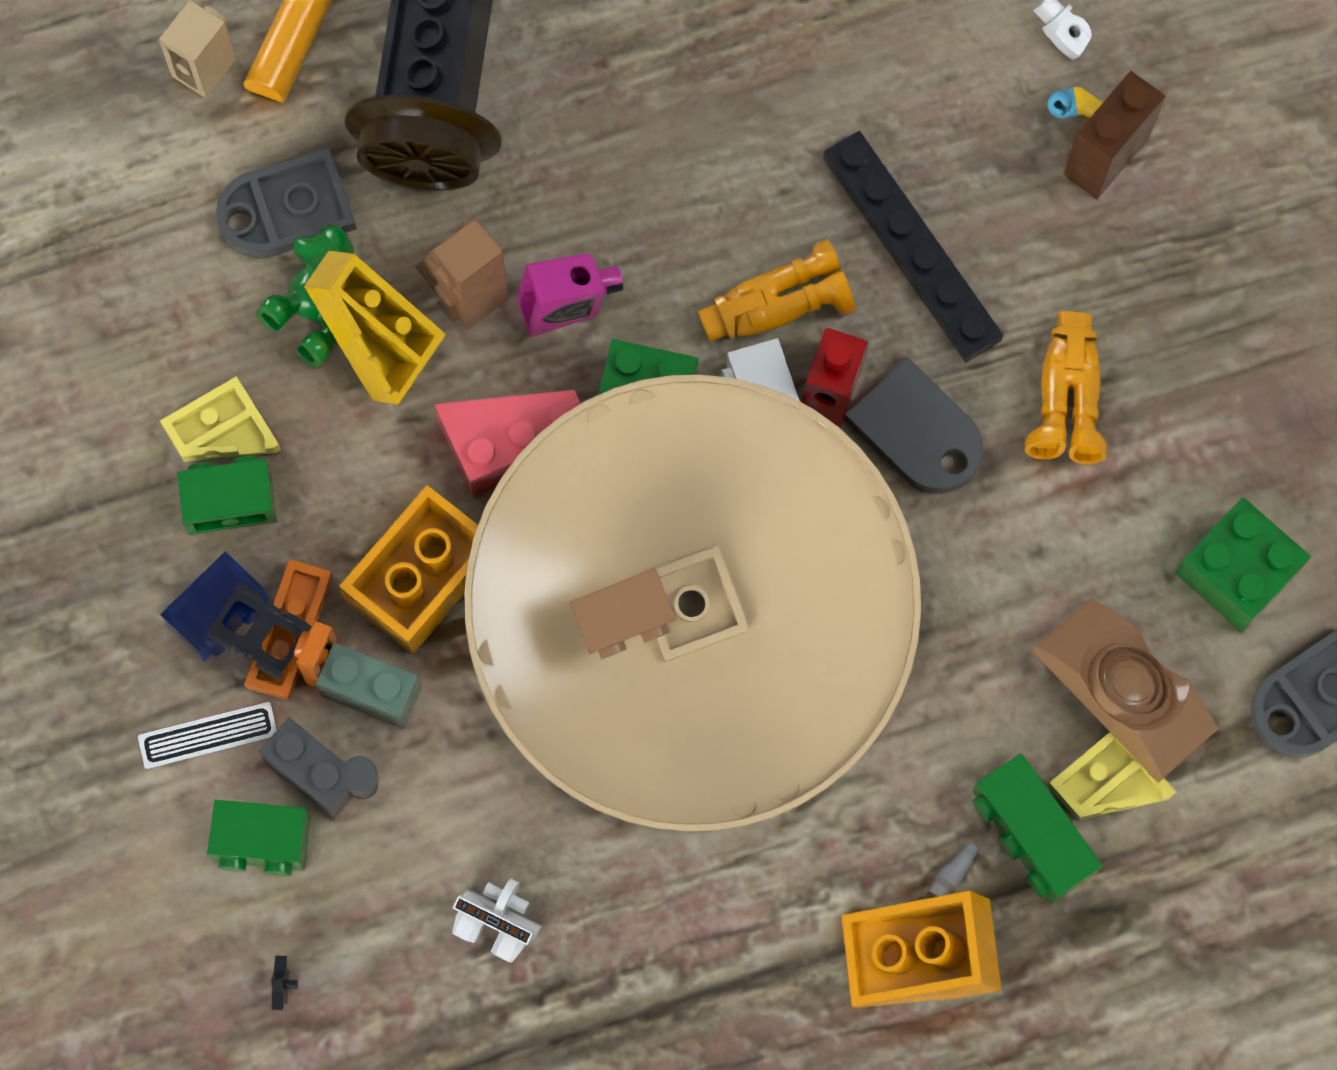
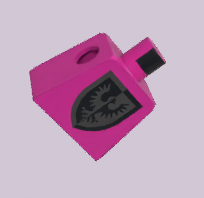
M588 253L526 265L516 300L529 337L593 318L598 314L605 295L623 290V280L617 266L598 270L593 256Z

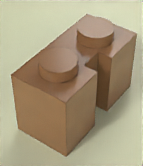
M656 568L569 601L589 655L599 652L601 659L627 650L624 641L635 636L642 635L645 643L670 633L667 624L676 620Z

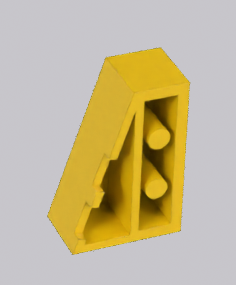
M328 251L304 287L372 401L398 405L446 334L354 253Z

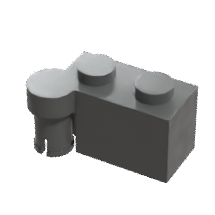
M290 717L258 751L269 767L333 820L350 802L351 797L349 793L356 795L358 799L365 800L375 795L378 790V772L370 759L356 756L343 762Z

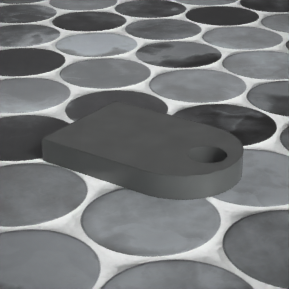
M329 147L236 178L223 190L216 208L217 223L224 240L236 252L252 258H268L293 250L292 244L296 237H312L329 224L340 227L345 233L357 229ZM237 213H246L252 217L250 225L243 230L230 228L228 222Z
M908 357L845 414L844 420L909 484L921 491L935 494L955 491L967 484L979 467L983 453V442L978 427ZM950 454L958 455L964 460L966 469L959 474H950L943 469L941 460Z
M1337 630L1270 674L1254 694L1251 704V718L1254 729L1259 738L1270 749L1281 755L1293 758L1309 757L1320 753L1337 741ZM1273 713L1286 715L1291 722V732L1287 735L1274 733L1268 725L1269 715Z

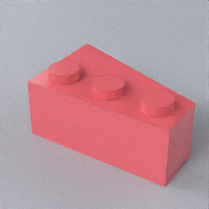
M575 390L440 403L434 404L440 428L472 497L496 488L502 476L527 445L560 416L581 403Z

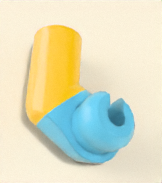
M1075 87L1054 92L1048 99L1047 107L1049 112L1057 118L1084 115L1089 119L1103 102L1085 89Z

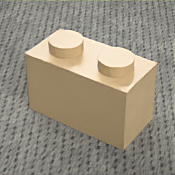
M189 0L159 38V42L171 76L207 98L235 62L236 58L231 38L225 25V18L214 8L208 5L202 8Z

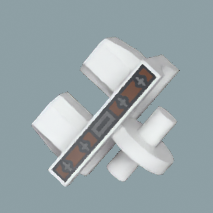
M511 878L506 883L504 889L490 882L487 883L483 895L497 901V903L467 889L463 896L459 895L453 906V909L458 911L452 930L454 935L468 942L475 943L484 925H487L499 931L491 952L511 963L519 956L526 945H529L536 939L541 925L509 910L511 908L524 915L530 902L516 896L519 882Z

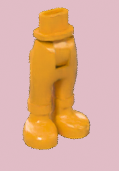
M825 239L813 246L811 255L805 260L799 257L791 260V263L744 281L724 296L713 298L714 305L697 311L709 342L725 336H728L729 340L735 339V333L738 337H744L777 329L809 311L813 312L821 309V305L824 304L832 305L842 316L855 313L856 306L846 276L843 271H840L837 255L829 240ZM812 278H824V280L814 285L812 283L793 293L778 296L780 293L797 285L800 286L810 282Z
M1061 311L1058 313L1057 327L1051 331V341L1046 350L1042 368L1041 390L1043 405L1041 406L1040 416L1043 422L1038 428L1032 430L1027 435L1024 443L1025 453L1030 457L1054 459L1065 451L1067 436L1065 420L1067 419L1068 389L1074 391V408L1072 410V422L1074 425L1069 442V458L1076 463L1088 465L1098 464L1106 460L1108 446L1095 427L1099 417V409L1097 407L1101 388V366L1095 344L1097 333L1092 330V315L1088 313Z

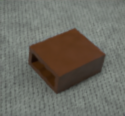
M1130 70L1077 132L1063 175L1098 200L1149 140L1166 96Z

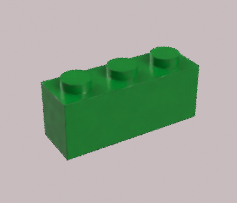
M1022 753L976 783L972 791L976 797L972 800L975 809L985 822L988 823L992 820L1002 833V836L999 837L1002 847L1013 860L1019 858L1029 871L1026 879L1040 898L1046 896L1051 904H1053L1096 875L1103 867Z

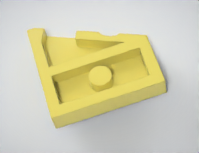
M237 376L160 420L162 427L184 462L274 454L281 450L277 440Z
M1111 732L1054 778L1047 786L1077 821L1166 801L1176 793L1165 778L1158 782Z

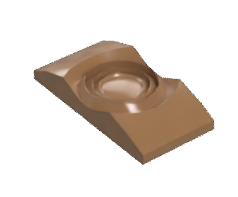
M1091 599L1032 649L1039 659L1158 782L1163 780L1218 730L1211 713L1191 682L1165 668L1153 656L1134 624L1094 599Z

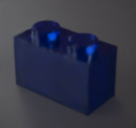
M226 551L160 614L165 624L204 662L211 655L216 657L226 650L218 643L207 638L206 635L239 582L260 593L263 596L262 600L264 602L269 599L263 586ZM235 602L224 617L223 625L229 630L236 632L244 623L247 625L253 623L257 618V614L242 602Z

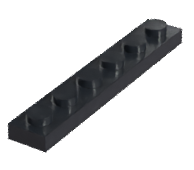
M859 130L825 150L823 159L965 363L1000 343L1004 335Z

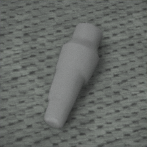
M967 844L950 864H946L935 875L934 883L927 891L930 898L949 895L956 891L978 853V848L975 844Z

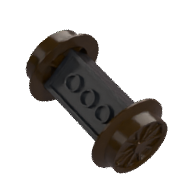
M391 0L376 95L353 104L347 110L344 120L348 132L359 141L357 160L366 171L382 180L404 187L433 191L455 190L473 184L478 179L481 162L492 158L498 153L502 141L500 132L490 121L476 113L493 0Z

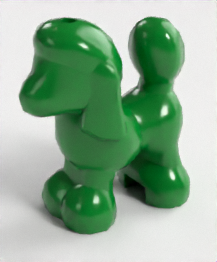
M332 224L323 227L319 233L312 237L300 236L295 238L292 244L293 251L305 265V268L298 271L292 277L286 296L271 295L261 302L256 312L258 319L273 332L279 331L295 315L319 323L320 332L308 334L296 349L300 359L314 369L321 367L327 361L337 341L304 286L328 251L354 253L353 245L348 235L340 227Z

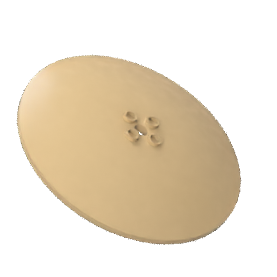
M671 375L640 380L613 388L581 403L560 416L540 432L510 465L485 506L470 551L464 592L466 632L469 651L478 682L491 711L506 735L522 755L556 786L573 798L600 812L626 822L657 829L677 831L721 830L745 826L772 818L811 799L827 789L850 770L884 729L903 694L913 666L921 618L920 577L916 553L907 522L891 489L862 449L827 418L786 394L759 384L710 375ZM656 568L676 618L674 622L667 624L670 633L645 643L642 635L635 636L624 641L627 650L601 659L599 652L589 655L569 601ZM695 591L703 597L705 606L700 615L688 617L680 611L678 601L683 593Z

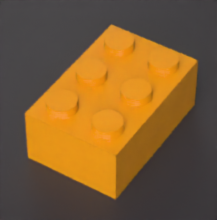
M426 485L339 585L344 601L413 655L464 596L467 564L478 524Z

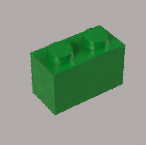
M242 456L232 460V464L215 466L213 463L200 462L190 465L188 470L177 471L182 522L189 535L277 522L272 474L266 459L259 460L256 456Z
M214 799L207 855L213 862L218 863V869L245 872L246 865L264 867L265 874L283 877L291 876L292 870L304 871L311 816L307 808Z

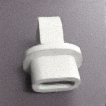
M1042 0L1033 9L1035 14L1045 23L1042 30L1046 37H1049L1063 54L1072 61L1082 54L1091 39L1092 34L1088 23L1083 18L1070 12L1073 7L1069 3L1063 7L1058 0ZM1069 29L1074 32L1075 37L1069 34Z

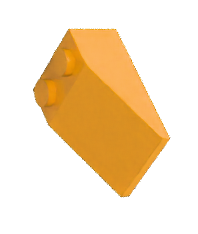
M964 891L841 915L852 1007L956 999L1002 991L989 898L973 891Z

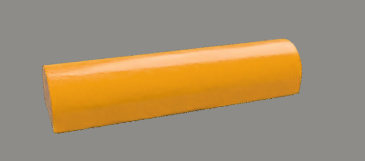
M333 0L282 1L243 83L246 90L283 104L285 103Z

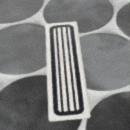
M265 702L138 735V741L144 768L149 769L271 738L277 729L271 703Z

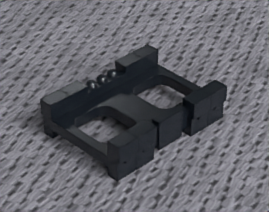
M239 582L206 637L228 651L231 647H234L235 653L242 652L241 656L243 658L248 656L249 662L255 660L257 663L254 667L278 681L294 656V651L301 634L304 631L309 632L312 626L290 612L287 615L283 614L281 609L268 601L264 602L262 600L263 596L260 593ZM235 602H242L257 614L256 620L247 634L243 636L237 635L223 625L224 617ZM274 626L284 628L296 638L295 644L283 660L276 659L262 649L263 641Z

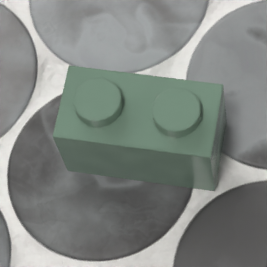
M333 643L316 682L321 697L405 729L422 689L418 675Z

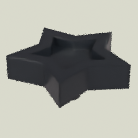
M275 955L274 972L271 978V1010H283L284 1004L288 1002V989H298V980H289L290 971L287 967V956Z

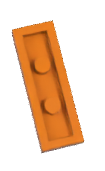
M289 559L273 605L281 609L283 614L287 615L290 612L313 626L315 621L318 622L333 579L332 572ZM274 626L263 641L262 649L276 659L283 660L295 644L296 638L284 628ZM293 656L278 681L254 667L257 663L254 660L244 685L247 689L290 701L300 673L297 665L298 658Z

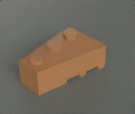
M476 219L433 249L415 266L441 298L438 304L444 314L453 323L459 320L467 330L509 300L503 251Z

